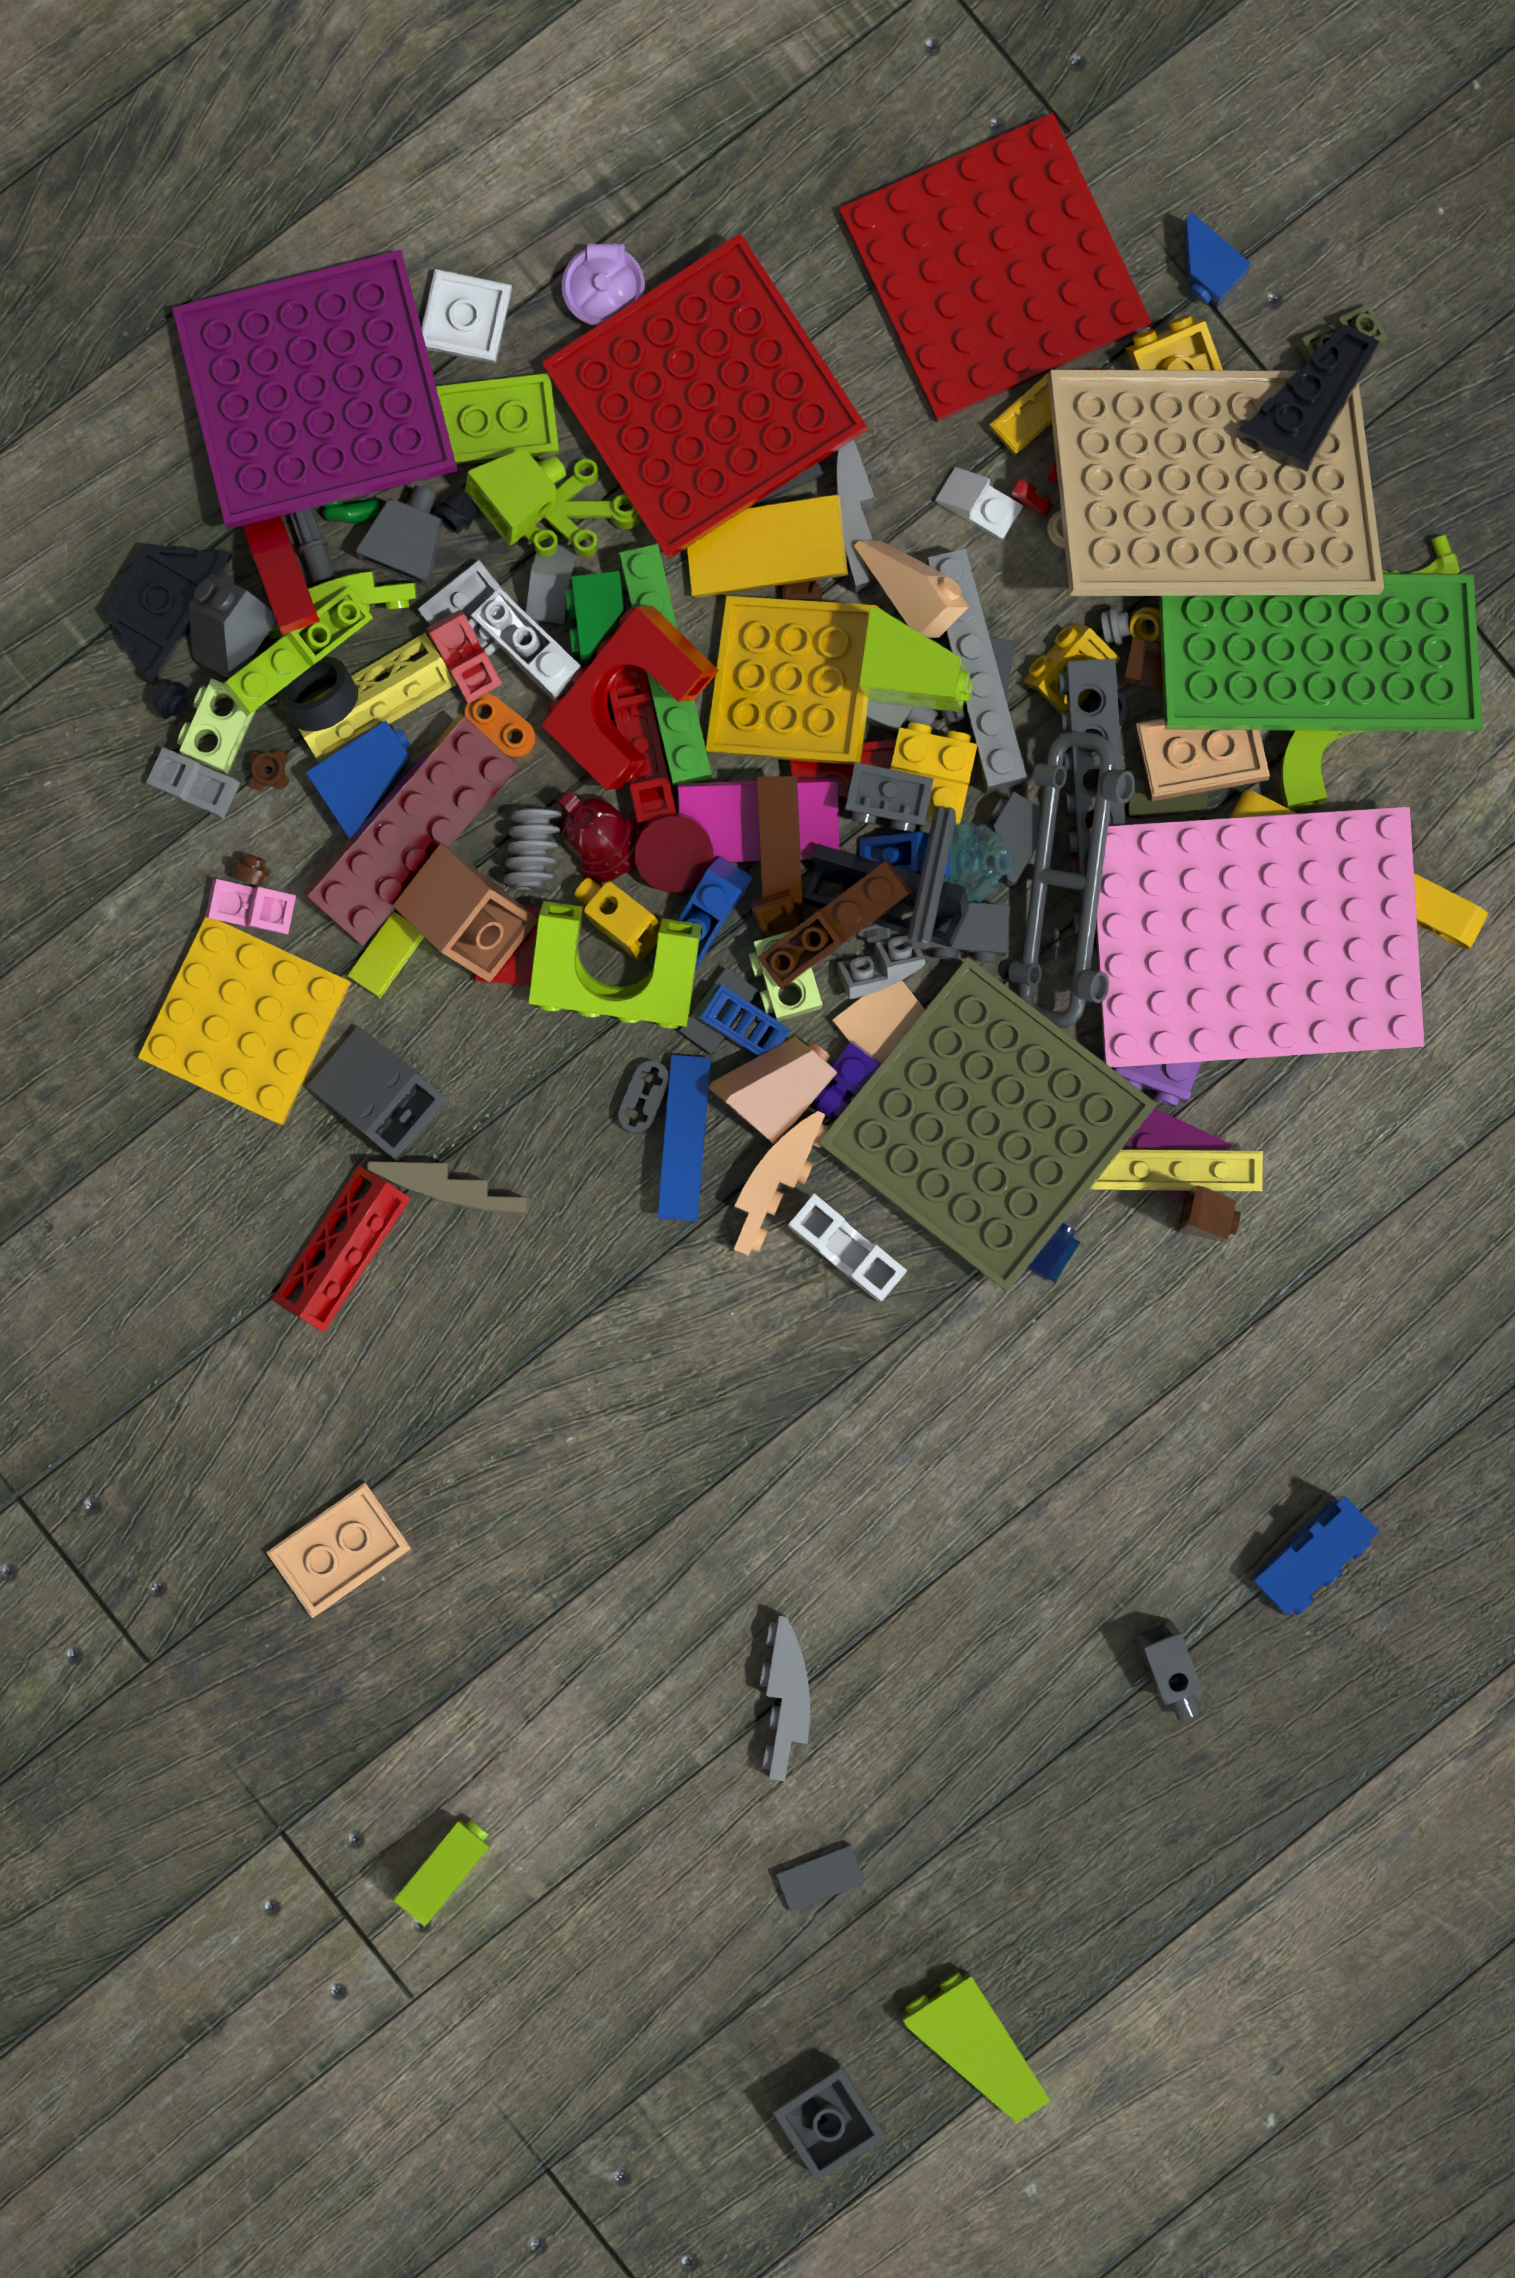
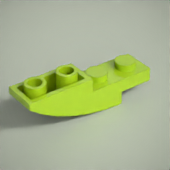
M374 570L331 579L309 589L316 611L347 587L352 589L368 611H370L369 604L385 602L386 609L410 607L409 600L417 598L416 581L376 586ZM277 621L269 631L270 638L285 636L282 635Z
M347 587L317 610L319 622L286 634L222 684L246 717L373 619L372 615L350 587Z

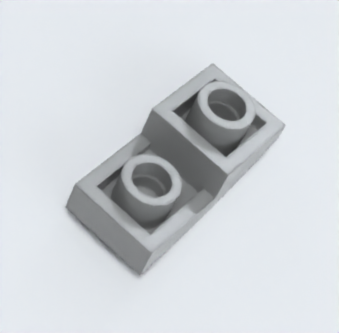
M908 935L875 942L874 955L838 962L837 975L849 999L865 996L889 987L925 965V957L921 949H913L909 946Z

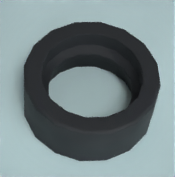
M323 657L278 692V700L295 727L303 731H320L341 722L353 710L358 700V688L342 661L334 657ZM330 684L334 685L320 699L309 703H302L316 689Z

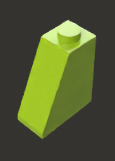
M460 1819L394 1899V1902L425 1927L492 1845L486 1840L489 1833L472 1819L467 1824Z

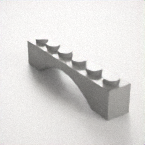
M966 548L929 557L926 564L953 579L962 590L961 595L969 605V608L945 631L950 651L961 657L966 670L970 672L969 678H973L971 701H964L972 740L973 743L977 744L975 755L985 793L1022 785L1025 783L1027 775Z

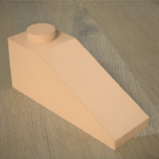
M858 541L854 545L907 625L927 638H939L969 608V605L961 595L962 590L960 586L946 574L883 541Z

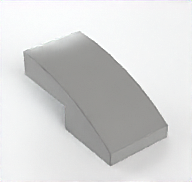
M162 747L146 781L148 785L223 819L240 786V782L236 779L202 766L197 761Z

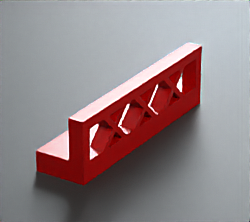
M358 1165L272 1300L317 1329L325 1332L411 1198ZM366 1179L373 1184L365 1196L357 1200V1193ZM347 1216V1224L341 1232L336 1233V1225L341 1218ZM325 1250V1258L320 1265L314 1267V1259L319 1252ZM304 1283V1290L294 1304L289 1301L296 1287Z

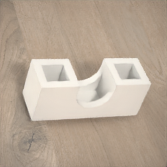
M816 1194L809 1199L788 1225V1228L880 1304L907 1272L904 1267L880 1247L872 1244L845 1221V1218Z

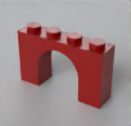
M654 606L632 607L619 620L621 627L613 637H608L600 643L595 650L597 657L589 666L583 667L575 674L571 680L572 688L565 696H560L550 705L547 711L549 716L541 725L606 791L623 788L646 760L617 730L610 718L607 698L610 685L616 675L629 665L638 666L652 675L678 702L695 700L719 671Z

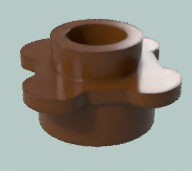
M277 750L274 753L255 751L249 756V763L252 765L253 774L249 783L253 789L262 790L264 787L275 786L281 790L288 785L289 778L285 775V764L288 762L286 753L281 750ZM271 767L272 773H265V769Z

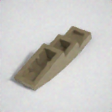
M368 1162L367 1170L405 1190L445 1204L488 1213L529 1216V1199L527 1197L489 1196L490 1183L488 1180H451L450 1165L448 1163Z

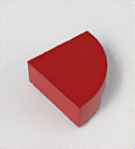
M1019 479L1011 499L1046 518L1052 507L1050 499L1036 494L1035 486L1023 479Z

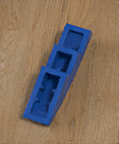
M671 1055L658 1219L698 1222L711 1058Z

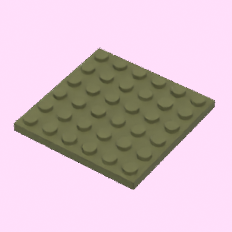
M968 957L818 1144L1003 1291L1008 1293L1156 1108L1157 1103Z

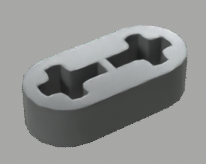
M652 1060L643 1062L633 1074L618 1113L621 1126L631 1134H642L649 1130L658 1113L669 1085L668 1071L661 1063ZM652 1068L657 1069L658 1078L663 1080L661 1086L653 1085L649 1095L646 1096L642 1094L645 1081L640 1076L642 1073L649 1074ZM639 1099L646 1101L643 1107V1115L647 1117L645 1123L638 1122L636 1127L629 1125L630 1118L625 1115L627 1109L634 1110Z

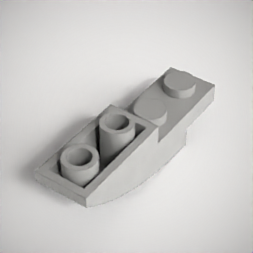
M779 1615L778 1623L770 1622L766 1646L774 1648L771 1663L763 1662L759 1686L767 1687L766 1696L781 1698L780 1706L772 1705L769 1729L776 1730L774 1746L766 1745L762 1769L770 1770L769 1779L785 1782L791 1742L808 1744L810 1694L805 1662L796 1634L787 1616Z

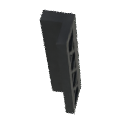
M818 844L812 856L815 873L804 893V903L823 909L848 890L847 887H852L882 863ZM893 866L912 893L892 908L905 904L912 906L914 909L921 874ZM823 880L839 884L842 890L841 893L831 897L817 894ZM943 881L936 916L942 915L952 918L946 933L933 929L931 942L952 947L969 910L965 887ZM888 910L874 921L873 924L908 934L912 916L899 919L893 917L890 910Z

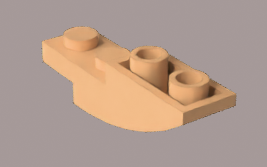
M817 1111L797 1124L767 1152L754 1169L734 1206V1209L748 1214L734 1247V1252L749 1257L751 1250L760 1251L768 1230L761 1228L767 1213L775 1215L783 1193L777 1191L779 1185L793 1191L797 1182L805 1185L814 1164L807 1160L812 1146L821 1147L818 1142L829 1128V1126L822 1123L825 1118L824 1113Z

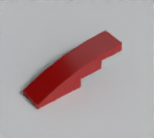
M278 516L243 525L247 541L282 635L319 622L320 619L282 517Z

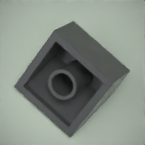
M210 573L207 579L197 586L194 598L188 605L193 660L230 679L246 666L277 621L274 612L247 590Z

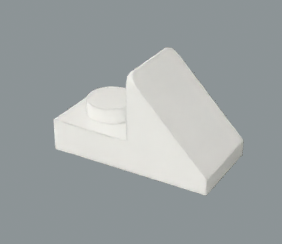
M955 467L935 502L1002 542L1020 514L1023 505L991 487V479Z

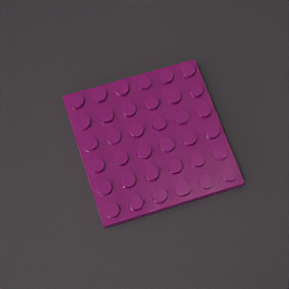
M401 250L172 307L218 499L227 529L458 471Z

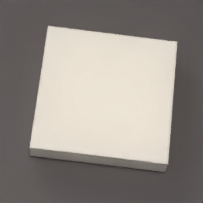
M435 269L422 325V333L427 350L496 364L512 293V285Z

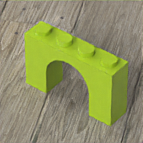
M543 901L538 921L529 1004L538 1005L540 1009L545 1011L574 1010L586 1017H598L600 1015L615 1016L618 1020L626 1023H636L642 1020L656 1022L658 1026L668 1029L678 1028L679 1026L687 1027L702 924L662 918L658 934L655 965L651 972L635 984L611 986L593 978L581 963L578 944L583 907Z

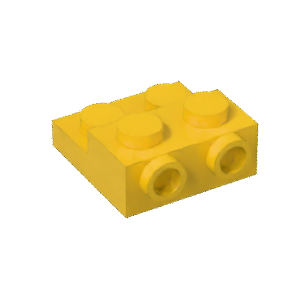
M1191 314L1171 320L1169 322L1170 329L1156 335L1155 330H1148L1132 338L1134 345L1126 348L1133 370H1223L1206 321L1200 318L1192 319Z
M908 723L907 729L899 727L891 770L934 778L926 819L933 820L934 810L939 806L951 807L956 812L955 825L960 826L977 744L970 743L971 736L961 732L948 731L946 737L931 734L932 728L930 726L920 723Z

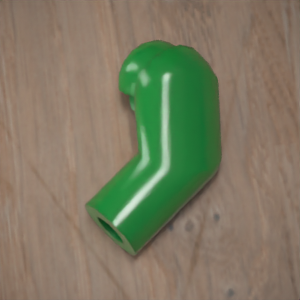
M377 499L343 505V500L322 505L324 507L322 512L324 517L331 522L360 523L375 520L381 512Z

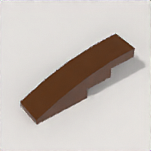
M797 775L757 776L762 898L789 889L803 923Z

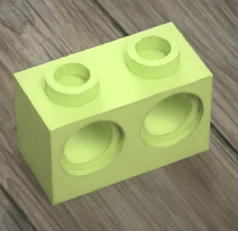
M211 678L207 687L201 686L193 704V708L197 709L192 723L186 722L182 727L177 744L182 745L179 751L183 756L228 775L255 711L246 717L222 686L223 683ZM227 698L234 702L233 710L227 716H217L214 714V705L220 699ZM208 734L215 735L218 738V744L213 751L204 753L198 750V742L203 736Z
M789 932L755 941V952L748 954L754 976L762 975L766 990L760 992L765 1013H774L775 1019L778 1022L820 1010L823 1005L812 968L787 985L794 986L801 992L800 1001L795 1005L788 1006L779 1000L778 993L781 989L757 958Z

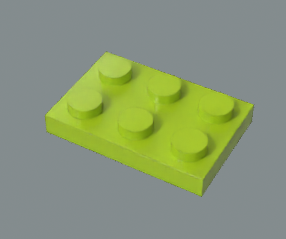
M549 373L436 386L456 466L491 462L521 449L527 450L532 457L560 454Z

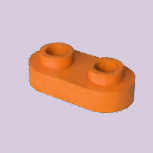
M486 693L467 703L465 717L510 759L525 758L533 751L536 743L533 727L499 698ZM483 706L490 707L492 709L491 716L487 719H481L477 715L479 708ZM512 731H519L522 733L523 738L521 742L513 744L508 741V735Z

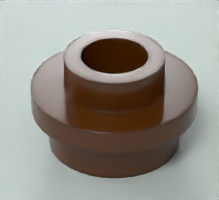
M243 853L242 859L233 858L231 864L235 867L232 874L233 877L255 885H263L265 877L270 876L271 870L265 867L266 860L247 853Z

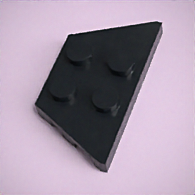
M144 544L103 612L147 681L152 685L157 681L190 627L188 605L194 598L197 586L206 580L210 573L221 577L233 557L227 550H219L217 552L195 550V548L189 547L166 548L162 545Z

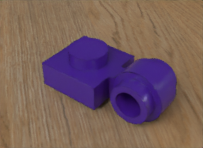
M854 1041L850 1042L832 1066L837 1071L833 1079L838 1083L833 1086L827 1084L813 1100L817 1105L816 1110L824 1113L828 1119L832 1116L837 1120L851 1103L847 1098V1092L850 1091L856 1096L882 1063Z

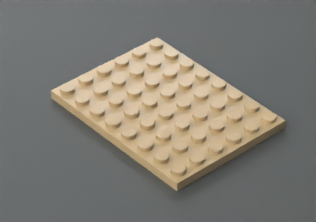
M1050 370L1047 380L1070 596L1380 595L1384 589L1359 382L1306 472L1236 438L1237 430L1246 421L1249 422L1259 412L1260 407L1270 397L1273 398L1286 385V381L1296 371Z

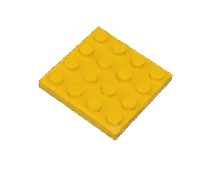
M726 596L717 669L719 671L715 677L706 752L716 755L855 765V762L860 763L869 698L863 694L859 684L870 607H879L865 604Z
M206 914L138 1058L283 1126L351 982L220 920L209 919Z

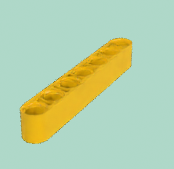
M1245 789L1230 818L1298 813L1256 792ZM1414 873L1417 926L1458 947L1471 950L1488 917V912L1478 905Z

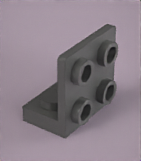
M855 762L845 811L853 813V821L875 825L877 817L892 820L890 827L892 829L914 832L915 826L923 827L925 824L934 778Z

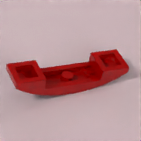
M629 665L621 670L613 679L609 688V695L617 730L646 758L645 762L628 781L637 823L642 824L660 815H673V813H676L646 673L644 669L638 666Z

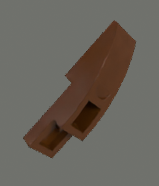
M886 860L757 958L778 987L783 989L884 915L886 911L912 893V891L890 861Z

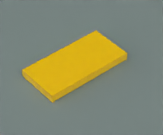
M838 495L747 508L687 547L692 596L695 598L848 575L841 502Z

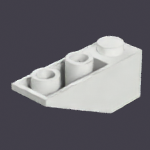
M500 588L471 615L528 677L553 701L560 696H565L572 688L571 680L582 669L581 665Z

